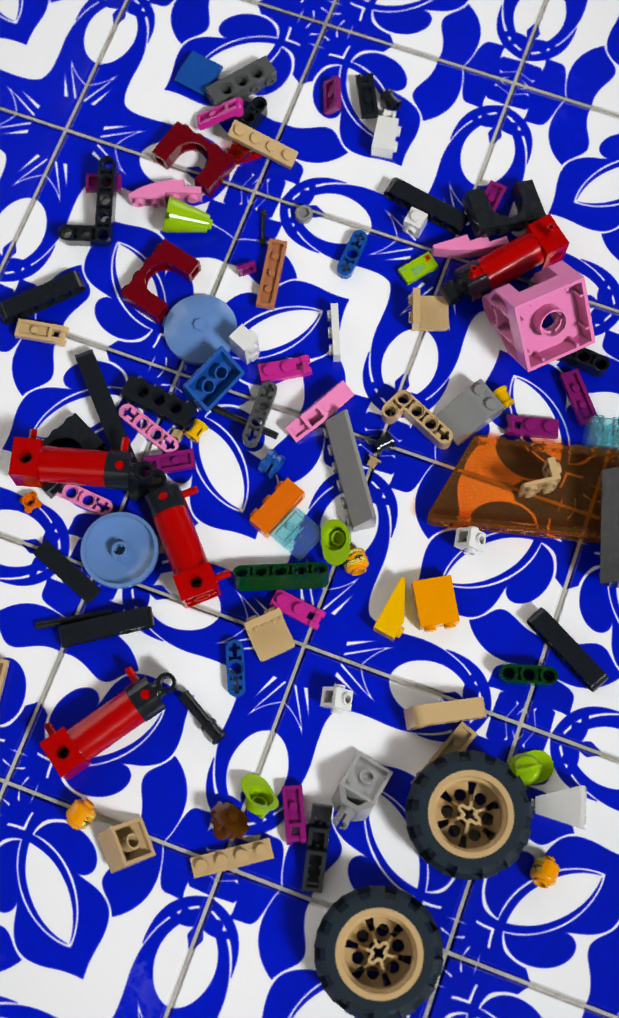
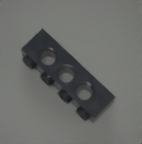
M130 375L120 392L123 401L182 430L185 429V431L190 429L194 422L193 420L198 415L194 403L188 400L183 401L175 393H167L156 384L152 386L140 376L134 377ZM141 392H148L144 397L139 396ZM160 399L165 400L161 405L156 404ZM176 407L181 408L178 413L172 412Z

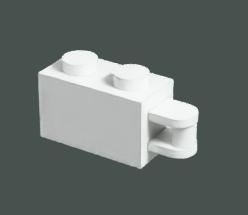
M384 109L383 116L378 115L371 156L392 159L393 152L397 153L398 142H396V137H400L401 126H398L399 119L396 118V111Z

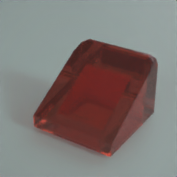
M237 142L233 143L228 151L234 156V160L238 165L255 154L254 151Z

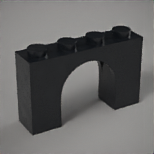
M533 180L516 182L510 193L517 209V215L512 217L499 215L491 208L484 188L466 191L462 203L475 238H485L496 234L504 235L512 231L521 232L527 229L529 224L546 216Z
M76 413L66 418L61 426L52 430L50 435L43 440L45 446L62 447L64 445H76L81 449L108 450L101 438ZM44 482L41 489L52 499L65 485Z

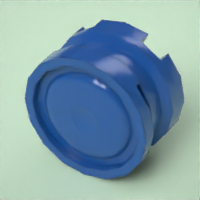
M274 449L269 450L266 454L267 456L262 459L258 467V471L267 474L266 477L272 479L279 472L286 459L283 455H278Z

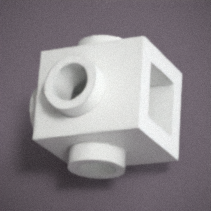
M475 526L457 528L454 547L463 550L466 555L484 552L486 533L479 531V528Z
M334 684V687L323 686L320 706L331 709L330 712L335 714L351 711L353 691L346 689V686L341 684Z

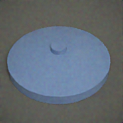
M194 295L179 301L169 311L164 324V336L170 351L179 360L187 364L202 366L220 346H223L228 353L231 351L229 336L238 326L233 311L225 302L210 295Z
M113 512L100 517L89 526L81 543V560L87 573L99 584L113 589L130 588L144 581L155 568L159 556V544L154 530L143 518L128 512Z

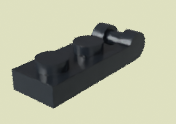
M368 73L366 76H361V74L355 75L361 119L378 118L379 110L373 73Z

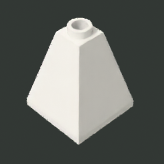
M581 785L535 796V799L531 800L532 810L535 811V814L586 830V786Z

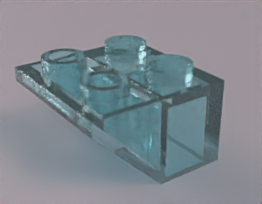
M591 416L584 427L582 450L619 454V417Z

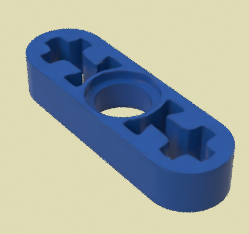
M356 230L352 233L337 265V275L341 279H348L353 275L366 247L367 234L362 230ZM362 237V240H360L358 243V247L355 246L356 239ZM349 251H355L357 253V256L355 258H349L347 256V253ZM347 262L349 263L348 271H345V273H343L342 269L345 268Z
M231 640L226 645L227 687L232 697L240 698L246 692L244 647L239 640ZM233 644L240 648V650H237V658L241 657V660L233 659L229 661V658H234L233 652L229 651L230 648H233ZM234 663L241 665L242 669L238 674H233L230 671V667ZM230 677H242V680L238 679V684L242 689L237 694H235L234 690H231L232 687H235V680L230 681Z

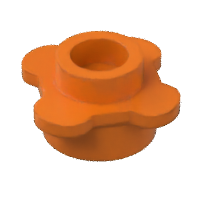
M35 491L25 494L20 498V503L24 505L26 513H31L32 510L42 506V502L38 500V494Z

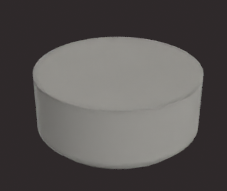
M300 205L296 208L295 219L297 222L307 224L312 220L313 211L311 207Z

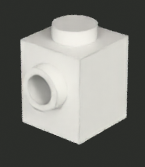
M411 207L404 219L402 231L419 239L427 225L428 214Z

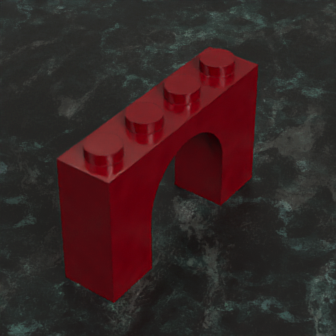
M177 121L153 149V160L168 170L178 157L185 152L198 151L203 153L208 158V162L194 179L195 186L201 187L202 193L210 198L235 168L234 156L228 151L221 150L216 143L206 140L202 134L192 131L187 124Z
M166 239L162 243L157 244L154 253L145 259L142 268L134 273L131 282L126 284L121 291L123 302L157 324L169 312V308L165 301L147 289L151 277L161 271H171L191 283L201 271L200 261Z

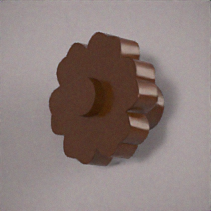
M229 802L224 804L217 803L210 812L213 834L219 840L224 841L228 838L234 840L236 837L242 839L249 830L247 824L249 819L234 804Z

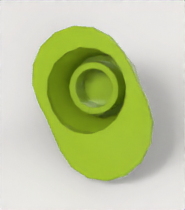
M331 519L323 525L321 530L322 550L326 562L333 566L343 564L350 554L351 533L342 521Z
M541 750L517 754L507 762L511 771L516 776H520L525 786L549 779L554 770L551 757Z
M256 774L243 776L241 788L246 796V808L260 819H263L266 814L279 806V800L264 778Z

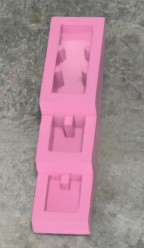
M463 235L434 244L432 256L445 258L480 257L507 244L509 241L507 236L489 242L488 237L469 240L468 235Z

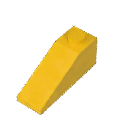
M401 577L373 627V631L391 641H394L396 637L400 638L405 629L402 627L405 601L404 577Z

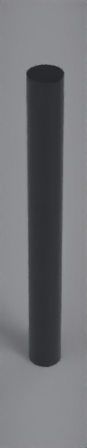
M217 405L210 410L241 425L246 426L248 419ZM252 421V424H253V425H255V426H259V425H260V424L255 423V422ZM264 427L262 434L277 440L279 433Z
M113 609L40 621L35 622L36 630L57 627L114 614Z

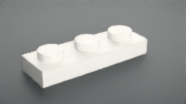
M331 303V310H327V321H331V327H328V339L332 338V344L329 345V356H333V362H341L338 303Z

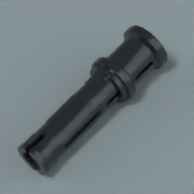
M189 690L184 691L178 697L200 723L201 731L203 733L206 732L212 740L213 746L227 736V733L223 732L216 724L215 718L213 719L208 716Z

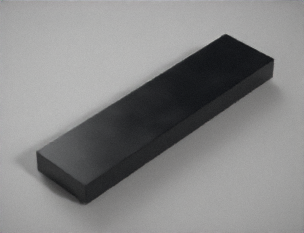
M45 540L33 552L42 563L88 605L102 592L95 583L49 541Z

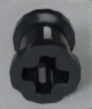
M392 89L385 90L379 98L380 101L388 106V110L397 111L401 107L402 101L395 97Z
M386 432L384 436L376 440H371V444L378 455L382 454V451L396 446L389 432Z

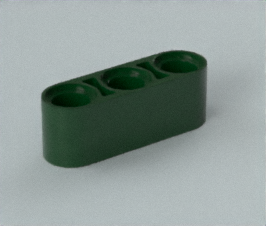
M506 664L499 670L498 679L507 685L549 687L558 680V672L550 666ZM506 669L510 670L513 674L512 679L505 678L503 671ZM523 672H531L533 676L532 680H526L523 676ZM549 672L552 675V681H546L543 673Z

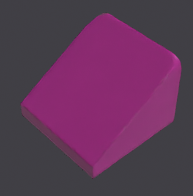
M254 260L236 265L239 277L256 272Z

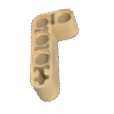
M398 391L382 407L381 419L384 423L393 424L403 415L436 447L443 450L450 447L453 439L452 431L409 391ZM404 398L408 402L403 404L400 403L398 400ZM392 411L394 415L387 416L385 412ZM419 411L421 415L414 416L412 412ZM427 423H432L435 427L433 429H429L425 425Z
M483 697L420 704L403 710L407 730L487 717Z

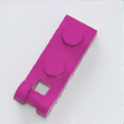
M235 97L197 114V127L201 131L217 123L224 122L233 116L241 117L244 114L243 99Z
M309 355L258 364L261 383L312 375V368L309 367ZM302 365V369L297 370L296 366Z
M277 590L269 604L270 607H275V609L280 607L282 613L316 631L320 626L321 618L324 619L326 612L306 603L284 590ZM309 613L314 614L312 620L307 618Z

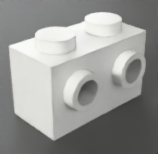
M241 324L229 336L231 351L247 365L259 357V341L255 331L252 329L248 330Z

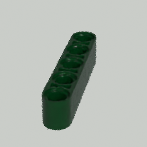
M323 562L239 565L233 569L234 587L238 591L324 588L329 584V568Z

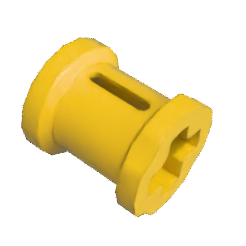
M506 385L493 391L494 395L504 405V409L515 403V400L507 392Z
M195 418L193 420L194 424L188 431H185L184 435L194 443H198L203 432L208 430V426Z

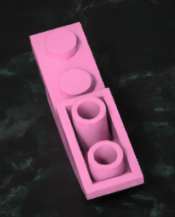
M184 180L155 182L132 191L128 196L131 206L166 207L169 196L190 203L203 201L202 188L185 186Z
M342 380L289 423L285 429L297 443L327 420L355 394Z

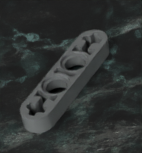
M271 381L262 383L243 431L242 442L246 447L253 448L260 441L277 395V386ZM268 388H271V391L268 394V398H266V390H268ZM265 403L268 405V408L261 410L258 408V404ZM260 419L262 424L255 426L252 424V420ZM252 431H255L254 439L248 441V437H250Z

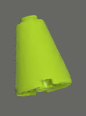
M169 196L162 232L207 233V230L212 228L213 219H210V214Z

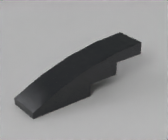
M312 804L302 882L303 891L322 893L333 805Z

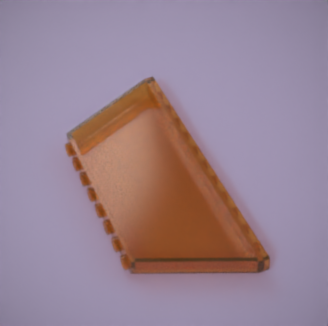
M478 435L472 438L430 509L427 524L447 528L475 526L479 528V531L601 543L600 498L602 494V470L619 467V449L602 450L601 447L583 448L582 445L564 446L563 443L545 444L543 441L526 442L524 439L507 440L505 437H496L494 439L488 438L486 435ZM555 456L556 462L560 463L562 473H560L561 480L556 489L548 494H543V492L535 493L536 495L531 498L519 497L518 492L523 483L544 479L542 468L547 458Z

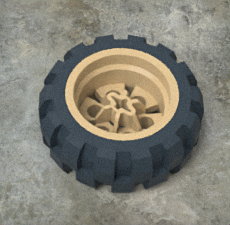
M473 750L448 753L428 764L411 785L405 806L406 829L409 839L416 848L418 855L439 873L464 880L486 879L498 875L497 873L509 868L520 857L519 854L524 846H527L532 832L530 830L531 818H533L532 802H529L525 791L527 788L520 776H516L509 768L510 766L498 757L493 758L486 755L485 752ZM468 782L476 783L472 795H468ZM456 790H461L464 793L463 801L455 799L454 793ZM444 791L450 796L451 803L441 798ZM476 794L483 795L485 799L483 805L475 803L474 798ZM496 800L499 809L487 811L486 805ZM443 806L451 808L452 814L450 817L442 815L441 809ZM463 810H472L471 815L475 820H472L471 818L466 820L464 818L466 814ZM485 813L489 814L492 818L490 825H485L482 822V816ZM448 820L449 824L439 829L437 821ZM451 825H455L459 829L458 836H450L448 830ZM484 828L495 834L491 840L483 833L482 830ZM475 829L478 831L479 838L477 841H472L469 838L470 830ZM462 835L466 838V848L458 846Z
M369 885L357 888L341 896L323 916L317 929L314 944V963L317 976L322 983L324 991L333 1003L339 1005L346 1013L356 1018H404L415 1012V1009L424 1001L427 1002L436 989L435 985L442 974L444 963L443 941L440 929H438L432 914L411 894L385 885ZM373 918L374 930H369L365 922L366 919ZM380 924L388 926V933L384 936H380L377 933V927ZM399 924L404 930L393 937L391 933L396 925ZM360 930L368 932V939L364 942L357 939V933ZM347 939L358 943V948L345 947ZM396 939L403 941L404 946L400 951H395L392 948V943ZM385 945V947L382 950L383 956H377L376 958L371 960L374 957L373 955L375 954L373 949L375 947L380 949ZM356 951H360L364 955L360 963H355L352 960V954ZM399 955L411 956L410 964L398 960ZM390 961L398 962L399 968L396 972L388 971L387 965ZM363 966L365 970L359 979H356L352 973ZM370 967H376L379 970L378 976L374 979L367 976V970ZM382 973H387L391 985L383 987Z

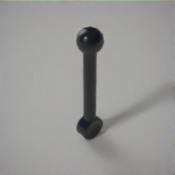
M262 210V211L260 212V215L262 216V227H261V238H260V240H259V244H260L261 246L266 245V239H265V216H267V211H266V210Z

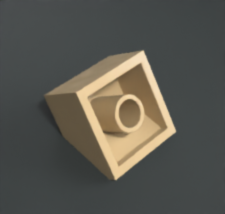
M142 816L112 826L97 834L111 874L156 855Z

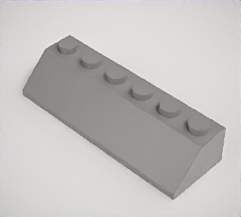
M348 409L325 420V427L322 430L324 438L329 440L330 445H327L329 456H333L334 459L332 463L333 472L338 474L339 480H336L338 491L343 493L344 498H341L342 507L347 509L348 516H346L347 526L352 527L353 532L375 527L376 514Z

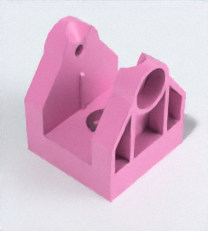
M563 260L535 273L534 277L539 284L520 292L512 285L506 284L482 297L485 314L496 330L508 354L527 372L596 343L585 278ZM550 314L554 323L547 328H543V320Z

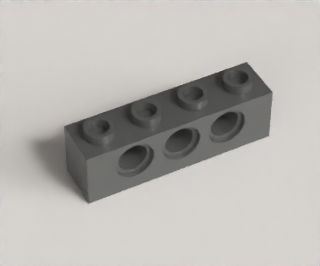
M264 55L205 87L207 99L213 107L235 97H240L244 100L246 97L258 93L264 87L274 84L277 81L276 69L267 56Z

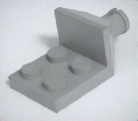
M358 751L331 798L333 806L338 812L332 820L333 824L337 827L340 820H343L339 828L345 830L351 820L365 821L393 772Z

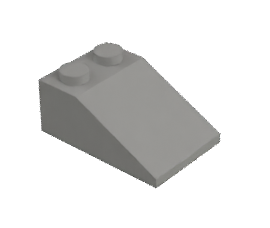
M480 378L442 409L436 417L452 431V440L458 446L499 417L504 410V405Z

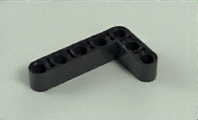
M103 156L99 161L95 226L62 225L58 230V235L66 245L108 247L113 243L118 166L113 157ZM107 164H113L110 169H105ZM111 181L110 186H104L105 182ZM105 199H110L108 204H102ZM104 216H109L108 221L101 222ZM67 232H72L69 238H64ZM85 233H90L87 239H82ZM102 234H108L106 239H100Z

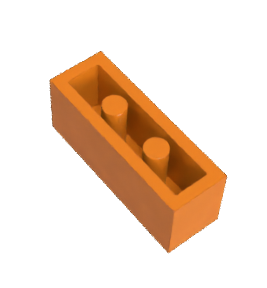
M289 478L285 481H280L275 487L276 491L272 495H267L262 501L263 505L259 509H254L249 516L250 525L267 539L305 498V492Z

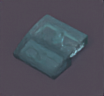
M295 507L270 535L298 561H301L321 539L322 529L299 508Z

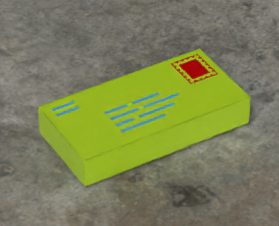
M428 251L400 267L398 273L408 286L438 269L439 265Z

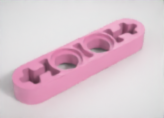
M124 404L120 407V418L162 452L179 451L178 441L133 405ZM124 411H130L132 416L135 417L134 420L129 415L125 416ZM145 420L147 422L146 427L138 428V421ZM154 431L161 432V437L157 440L151 438V434ZM164 439L169 444L174 443V449H168L167 445L163 442Z
M66 484L61 494L60 492L56 493V496L101 517L114 511V506L110 500L78 485ZM70 488L76 489L74 497H67L66 495ZM86 496L93 497V502L90 505L83 504V499ZM99 499L98 503L102 506L107 504L109 510L102 512V509L96 505L97 500Z

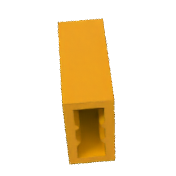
M451 575L412 581L411 587L419 630L433 632L438 627H444V629L455 628L460 619Z

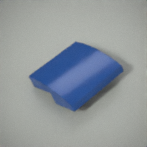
M192 51L180 68L175 81L206 97L205 87L217 81L223 66Z

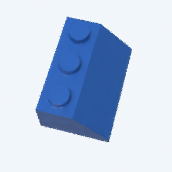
M220 346L183 385V389L187 398L196 405L198 410L208 413L245 372L225 348Z

